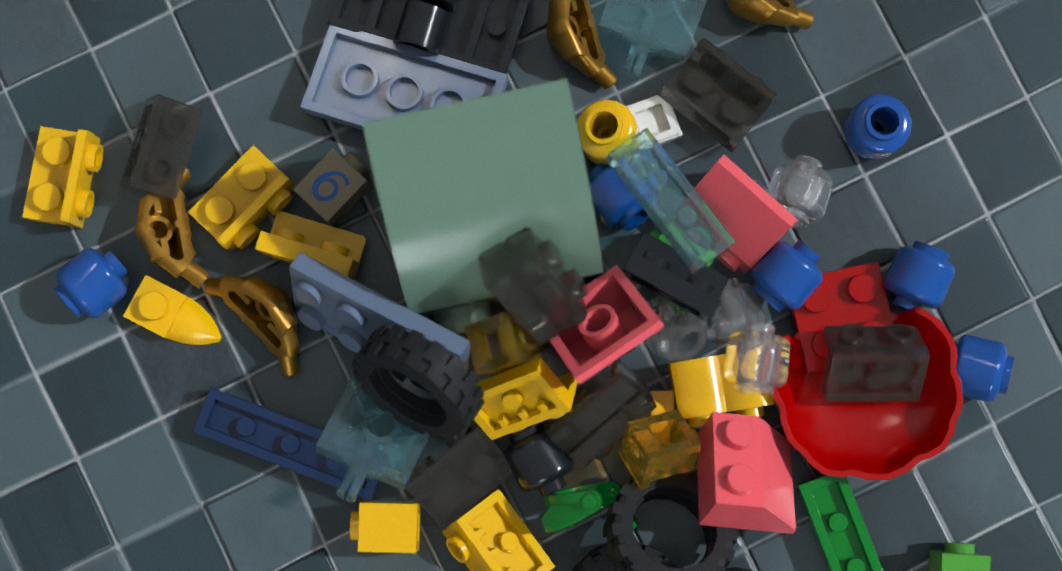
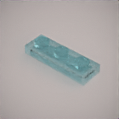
M645 128L609 152L606 157L607 162L693 274L724 253L735 243L734 239L648 128Z

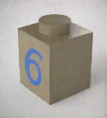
M332 148L293 190L330 226L335 227L371 189L370 184L364 178L369 170L350 152L342 158Z

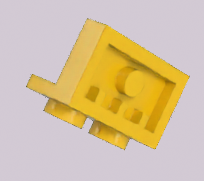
M40 126L22 214L23 218L83 229L84 220L91 216L94 207L95 197L94 192L91 190L94 172H99L103 162L104 152L103 146L100 145L99 137L89 130L78 129L77 132Z
M252 145L188 213L223 248L232 253L237 247L240 250L244 249L257 237L260 232L257 226L269 213L275 216L290 203L293 198L290 192L296 185Z
M279 211L275 216L271 232L260 231L255 249L265 256L287 263H292L301 252L355 281L367 239L356 233Z
M541 357L477 382L476 385L483 388L484 396L482 399L485 401L474 421L491 440L510 433H519L527 427L542 421L557 419L571 411L578 382L571 372L557 377Z
M500 489L494 491L442 530L447 538L446 545L451 555L460 563H465L470 571H551L556 567Z

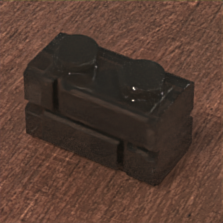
M525 227L508 237L506 243L502 244L499 242L480 254L479 263L485 286L536 343L543 344L559 335L561 329L568 330L586 320L588 313L583 298L588 295L587 287L575 269L567 272L562 267L564 265L563 258L551 239L548 238L542 242L531 228Z
M617 358L581 384L577 383L571 411L557 419L545 420L543 424L549 439L560 449L566 451L569 457L578 465L585 468L594 459L601 460L607 457L614 449L616 441L630 429L637 430L644 426L657 406L646 383L632 370H629L623 361Z

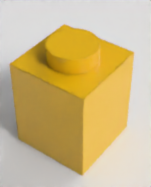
M365 500L360 502L359 511L351 512L350 540H358V552L417 553L420 550L421 502Z

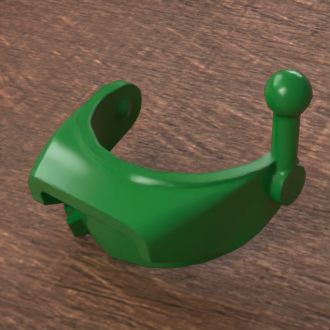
M605 481L567 488L548 494L544 497L545 508L547 507L548 510L541 519L545 531L557 532L564 528H571L612 504L621 490V486L615 481ZM635 516L633 517V530L638 525V521Z

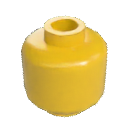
M605 99L593 102L582 111L577 119L582 150L587 158L597 165L604 164L609 166L618 161H627L638 148L640 134L637 122L628 107L618 101Z

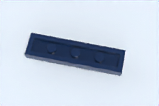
M213 387L209 388L192 431L369 501L374 497L390 456Z

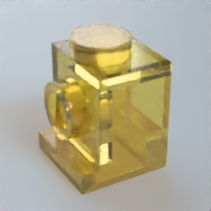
M501 312L464 327L467 340L470 341V352L476 375L502 373L541 357L539 351L542 346V338L539 331L532 325L530 314L509 315V312ZM487 335H497L501 351L500 356L492 358Z
M677 409L627 422L619 456L640 490L650 487L651 481L693 470L701 449V443L696 430L688 425Z

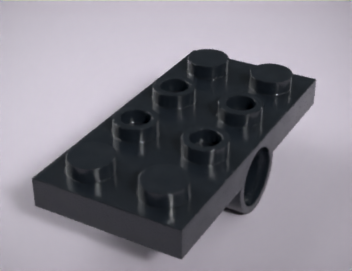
M334 0L327 25L328 27L333 25L353 32H367L393 40L395 44L399 42L430 51L433 55H444L508 74L530 0Z

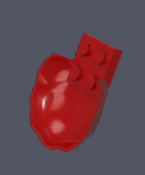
M878 261L822 273V283L806 302L797 310L790 309L795 335L790 336L786 334L771 358L768 373L769 389L779 406L780 421L786 438L796 450L804 455L808 463L823 475L835 477L855 476L866 480H890L909 472L920 461L930 459L947 448L955 432L956 421L963 406L962 384L956 370L957 347L953 336L940 319L923 308L912 307L902 313L890 312Z

